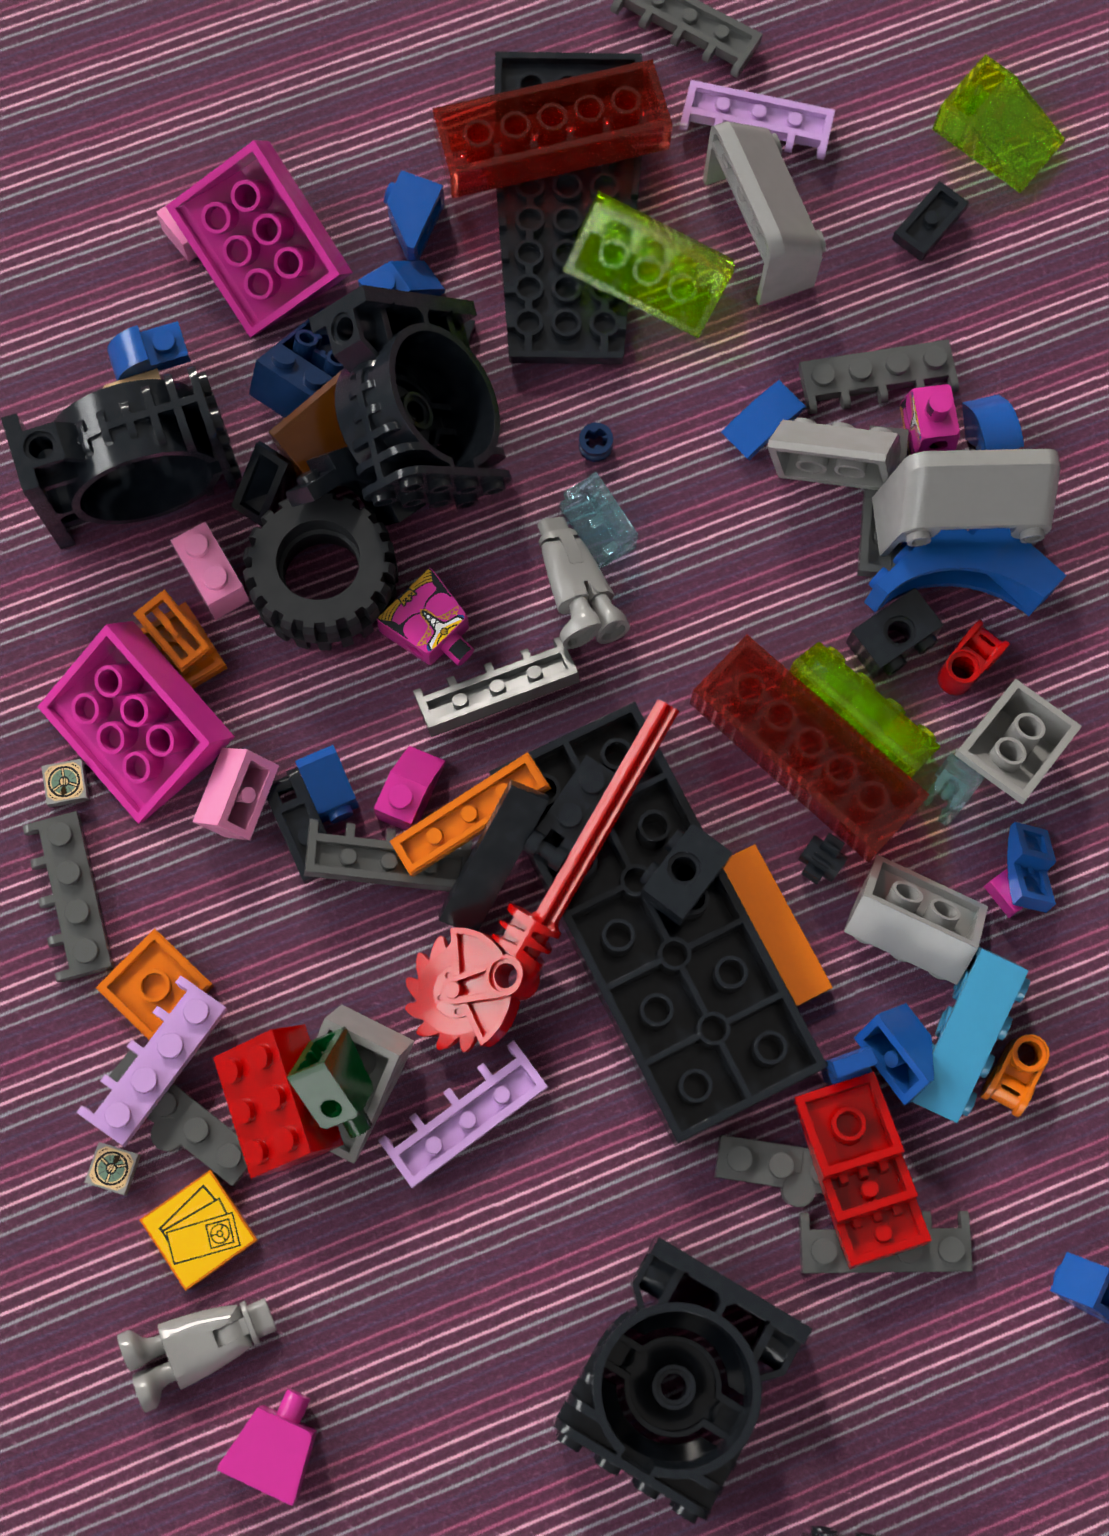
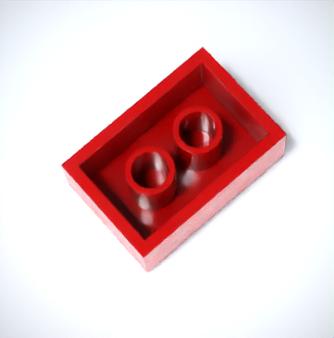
M305 1024L271 1029L213 1057L250 1179L287 1170L344 1145L338 1125L328 1129L321 1128L287 1079L290 1071L310 1041Z

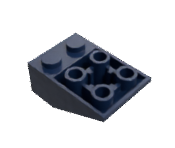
M309 319L256 360L249 395L282 417H287L344 368L333 356L329 336L313 334Z

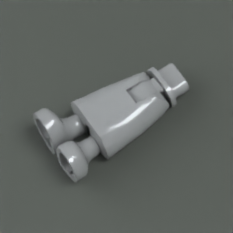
M565 517L541 520L537 524L541 533L539 545L542 548L543 560L557 610L561 614H571V619L563 627L559 636L563 647L566 649L578 648L588 643L594 637L600 644H607L620 639L629 631L630 624L622 611L612 604L611 600L615 594L588 547L581 538H577V531L568 527Z
M264 1298L249 1305L244 1300L240 1302L239 1306L215 1307L171 1319L158 1324L160 1335L143 1338L135 1332L127 1330L118 1334L117 1339L125 1364L130 1371L142 1367L161 1355L166 1354L169 1362L144 1369L132 1376L140 1405L143 1411L147 1413L157 1408L162 1390L171 1382L176 1380L182 1390L209 1376L242 1355L253 1346L252 1342L255 1345L260 1344L259 1338L275 1332L277 1329Z

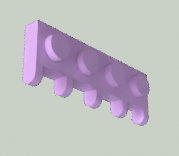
M691 80L679 130L687 131L690 122L714 126L729 121L764 127L771 134L776 133L779 140L786 142L784 152L791 153L795 143L818 148L817 159L824 160L835 110Z
M182 976L175 983L186 993L170 1014L159 1006L154 1009L152 1013L162 1020L163 1023L144 1048L133 1040L129 1042L126 1047L138 1056L118 1083L106 1074L100 1080L112 1091L93 1114L90 1109L82 1105L76 1112L123 1147H126L227 1012V1008Z
M514 1040L507 1047L515 1059L494 1075H492L484 1063L480 1064L477 1069L486 1081L460 1100H458L450 1087L446 1089L443 1093L452 1106L424 1125L416 1112L409 1118L418 1130L395 1148L391 1140L385 1135L378 1140L412 1189L548 1088Z

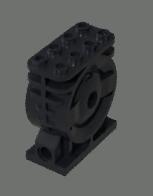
M361 285L309 318L312 333L329 336L333 356L344 366L338 377L335 389L337 420L349 450L359 463L356 467L357 476L362 479H374L376 481L362 490L363 499L373 502V506H386L395 502L401 503L402 507H413L422 503H428L430 508L455 504L457 509H464L478 504V498L484 495H494L505 491L506 484L512 480L509 470L489 469L506 458V454L502 447H496L500 434V414L497 398L487 373L470 349L464 326L465 322L477 316L474 301Z
M195 366L187 368L193 388L174 381L171 373L163 375L164 379L136 380L109 386L72 403L56 417L54 422L26 430L17 413L1 418L22 491L60 549L76 545L71 527L87 522L115 525L146 521L182 509L205 494L207 497L215 495L213 487L218 482L221 474H224L230 490L237 488L235 480L242 478L206 372L197 373Z
M657 1237L653 1239L642 1263L630 1282L636 1306L620 1315L604 1332L552 1424L558 1430L556 1433L558 1441L578 1453L582 1446L595 1453L593 1458L597 1465L615 1476H618L621 1470L633 1476L631 1482L634 1483L633 1486L654 1500H657L661 1493L671 1500L669 1505L673 1507L672 1510L695 1524L699 1517L706 1521L712 1513L710 1509L717 1496H721L724 1490L723 1485L730 1472L736 1468L738 1464L736 1461L754 1430L760 1414L763 1389L761 1382L786 1374L801 1344H805L812 1328L662 1238ZM682 1276L687 1277L711 1292L713 1302L709 1309L686 1302L669 1301ZM641 1290L655 1298L654 1302L644 1305ZM733 1305L753 1318L760 1320L761 1323L749 1344L742 1334L728 1320L722 1317L726 1306ZM629 1328H633L643 1335L662 1328H681L700 1335L712 1345L720 1356L726 1371L727 1385L743 1395L742 1405L721 1393L722 1385L718 1367L709 1352L697 1342L682 1336L665 1335L641 1345L624 1333ZM758 1360L771 1367V1369L759 1372ZM604 1367L624 1379V1394L627 1405L637 1421L649 1431L665 1437H682L704 1427L723 1440L714 1445L699 1436L688 1442L669 1444L657 1442L642 1435L624 1416L618 1401L616 1385L603 1377ZM669 1374H678L684 1381L683 1392L676 1398L665 1397L661 1391L662 1380Z

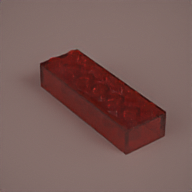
M653 59L432 108L434 134L452 199L670 149L673 126Z
M748 634L692 692L689 704L868 863L930 796L929 793Z

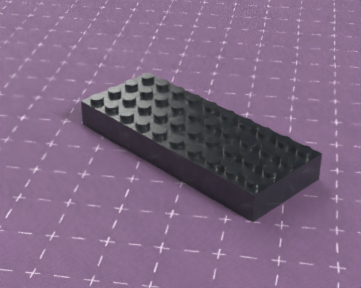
M635 701L528 752L551 787L550 790L545 792L549 797V803L534 830L539 826L586 755L616 773L645 722ZM658 748L560 921L671 1141L676 1146L827 1068L828 1065L724 869L680 926L640 897L641 890L644 887V884L639 881L653 861L660 865L670 852L664 848L678 829L686 832L692 823L703 830L661 749ZM514 760L489 771L490 776L499 771L500 769L504 768ZM551 832L546 841L558 848L563 839ZM526 852L547 894L558 873L548 867V861L536 854L533 857ZM678 863L671 868L673 876L679 881H689L694 877L692 868L687 864Z

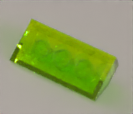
M598 191L581 225L563 271L699 338L734 273V259Z
M817 642L792 663L783 687L903 790L941 747L935 742V735L927 727L921 724L915 725L907 718L904 708L897 701L891 698L885 699L875 690V684L868 676L861 672L856 674L845 664V658L838 650L831 646L826 648L821 642Z

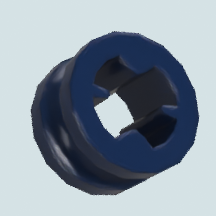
M590 423L579 434V451L589 461L600 462L605 460L613 449V434L602 423ZM598 436L603 438L602 445L604 447L596 445L594 448L589 447L588 438L593 440Z

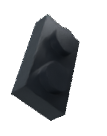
M939 181L894 232L892 240L922 262L967 210L969 202Z

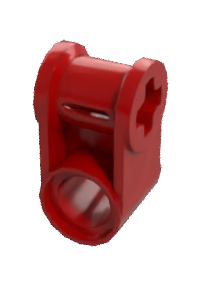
M979 619L961 639L957 648L950 654L938 672L937 680L939 686L950 695L958 696L966 693L980 676L993 666L1011 643L1007 640H999L984 628V622ZM955 666L963 669L967 674V678L957 677L951 667Z

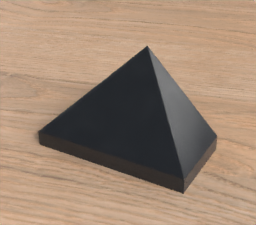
M257 442L231 507L263 527L261 517L268 510L275 514L279 508L278 503L287 498L285 492L298 484L292 461L265 443Z

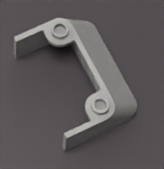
M726 121L714 125L710 129L703 182L705 186L727 179L764 262L756 301L760 306L814 287L822 261V253L826 251V242L822 232L819 229L815 230L781 156L782 147L777 134H771L764 127Z
M1054 449L923 451L907 456L872 497L879 555L888 556L900 542H907V545L912 547L929 544L931 538L936 536L941 530L1010 528L1013 538L1020 539L1021 543H1031L1034 546L1037 542L1043 540L1044 536L1052 529L1060 475L1058 452Z

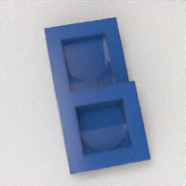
M778 380L739 413L721 433L748 460H751L768 443L782 420L794 421L806 409V406Z
M1014 822L1010 826L1008 838L1007 867L1012 903L1015 906L1047 913L1056 905L1047 873L1056 863L1048 830L1019 822Z
M865 1046L826 1060L828 1067L821 1071V1075L825 1083L833 1085L871 1073L870 1066L878 1064L873 1048Z

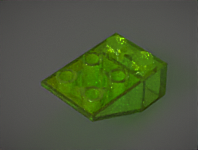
M986 54L940 105L932 128L940 136L1019 193L1026 188L1066 140L1016 75Z

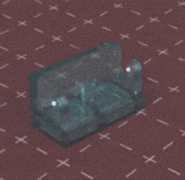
M597 472L592 473L588 478L563 493L566 499L559 503V507L572 527L577 531L578 536L588 547L600 569L636 548L637 531Z
M952 753L936 772L935 776L938 778L927 791L923 800L924 806H928L936 795H941L943 800H947V806L942 809L938 821L946 827L958 815L985 778Z

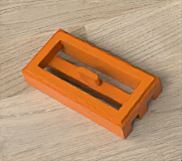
M165 589L133 613L135 618L183 675H186L190 671L189 668L194 664L196 666L200 664L204 656L207 654L210 656L215 652L212 645ZM164 602L199 643L200 647L197 650L190 646L159 609L158 606ZM152 612L188 657L182 660L147 619L146 615Z

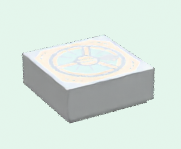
M82 759L41 766L46 803L50 808L90 800L85 763Z
M99 1142L84 1183L127 1196L141 1155Z

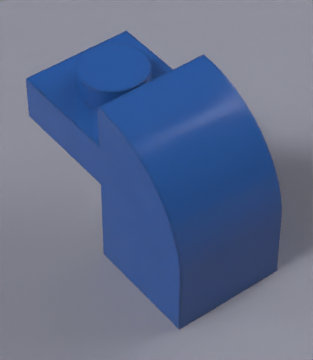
M178 321L140 332L138 325L130 327L117 334L107 347L116 381L153 369L161 371L191 362Z
M997 394L962 402L965 439L974 445L976 450L1019 449L1024 447L1022 430L1017 414L1008 400Z

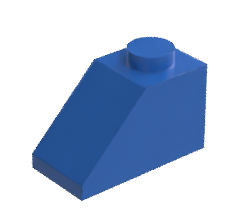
M401 170L396 182H390L384 196V203L387 204L389 221L407 261H415L420 259L445 205L444 190L441 184Z
M425 260L389 261L358 280L359 287L366 285L435 296L445 293L444 287Z
M334 745L295 761L322 823L328 820L331 823H338L353 815L352 810L358 808L359 804Z
M907 1003L878 1013L854 1037L861 1048L865 1046L873 1048L878 1063L874 1066L904 1106L909 1104L934 1080L932 1036Z
M1066 1252L1062 1263L1055 1270L1050 1291L1068 1304L1109 1324V1268Z

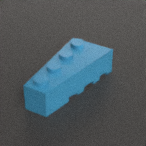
M980 946L973 957L974 961L970 970L966 969L958 985L953 987L954 993L952 998L957 1000L954 1007L948 1006L938 1022L935 1036L939 1037L936 1045L932 1044L934 1080L911 1101L955 1123H958L962 1114L965 1116L970 1114L977 1098V1093L973 1092L979 1076L985 1079L990 1072L995 1056L990 1054L997 1039L1003 1040L1006 1037L1013 1020L1012 1017L1008 1016L1014 1001L1020 1003L1023 1000L1030 985V980L1025 978L1029 970Z

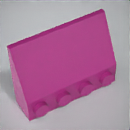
M253 140L165 206L250 338L321 296L353 273L270 141Z
M134 621L106 624L37 706L138 824L143 823L207 768L220 754L221 749L225 748L235 737Z

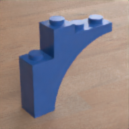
M1010 528L969 529L968 531L966 529L941 530L936 536L931 538L929 544L912 547L908 546L907 542H903L901 544L903 549L892 561L895 566L890 571L883 567L869 582L868 585L872 590L864 603L876 613L890 601L908 593L914 588L919 590L938 586L969 588L998 597L1023 611L1029 617L1054 592L1067 575L1031 543H1021L1020 539L1013 538Z

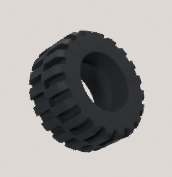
M328 492L313 502L295 507L291 506L288 498L279 502L280 510L274 514L271 510H268L261 517L262 529L258 527L253 528L248 537L251 547L245 548L243 556L246 569L243 571L245 583L262 621L268 628L273 627L278 637L286 642L293 638L298 647L309 649L311 643H317L320 651L332 650L331 643L340 641L344 648L353 645L352 637L359 633L363 638H366L374 632L372 624L387 609V605L395 601L397 595L395 585L398 583V568L393 543L390 541L389 532L384 523L377 522L376 513L368 506L359 509L358 501L347 495L343 498V501L337 500L335 492ZM317 544L339 545L351 551L356 556L359 564L357 576L346 590L334 597L322 600L303 598L290 591L285 581V574L290 562L297 554Z

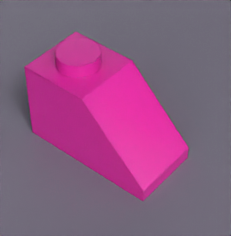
M408 746L390 771L374 806L377 819L405 831L420 822L446 761Z

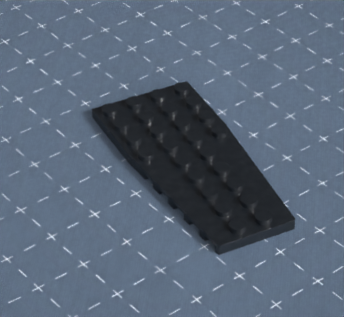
M495 52L493 151L509 362L620 365L623 363L642 161V53Z

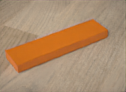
M528 752L390 840L391 845L410 876H416L480 835L511 779L542 793L551 789Z
M754 844L732 855L724 870L795 1005L798 1007L831 990L833 987L756 845Z

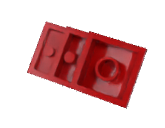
M871 1072L795 1096L794 1101L806 1142L849 1270L930 1244L932 1239L916 1200L918 1193L903 1157L905 1150L875 1073Z

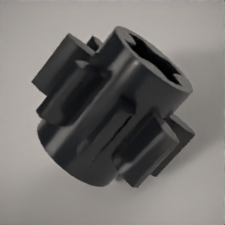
M830 832L824 840L814 835L798 858L800 862L806 865L801 874L816 885L822 877L832 883L849 858L840 852L845 843Z

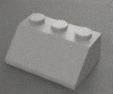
M796 418L794 421L782 420L770 437L767 446L778 478L879 490L898 467L901 453L898 433H893L890 429L884 427H873L870 430L858 429L843 422L824 425L817 424L808 418Z
M876 855L851 910L844 932L852 935L863 944H871L890 953L899 961L909 962L928 971L937 979L947 980L958 985L979 948L988 906L880 855Z

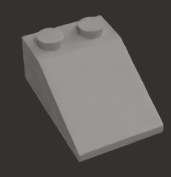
M1015 678L958 749L955 756L1023 805L1082 726Z
M340 1005L324 1018L317 1038L346 1027L373 1084V1092L364 1107L372 1127L364 1134L350 1138L343 1124H338L344 1145L330 1151L354 1164L401 1075L415 1041L344 1005Z

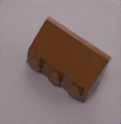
M341 371L269 431L280 454L292 461L296 477L310 470L306 462L307 460L348 447L341 433L335 409V389ZM341 486L334 488L330 492H336Z

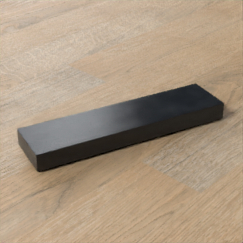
M512 779L510 780L438 914L439 921L453 927L479 930L521 854L525 843L549 803L547 794Z

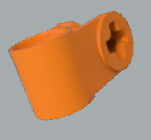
M1033 1034L1023 1035L1009 1041L996 1066L986 1079L980 1097L985 1100L991 1098L1011 1109V1114L1015 1117H1020L1027 1108L1034 1094L1036 1084L1048 1063L1050 1054L1046 1042ZM1022 1043L1030 1045L1035 1052L1034 1062L1030 1066L1024 1065L1018 1058L1017 1051Z

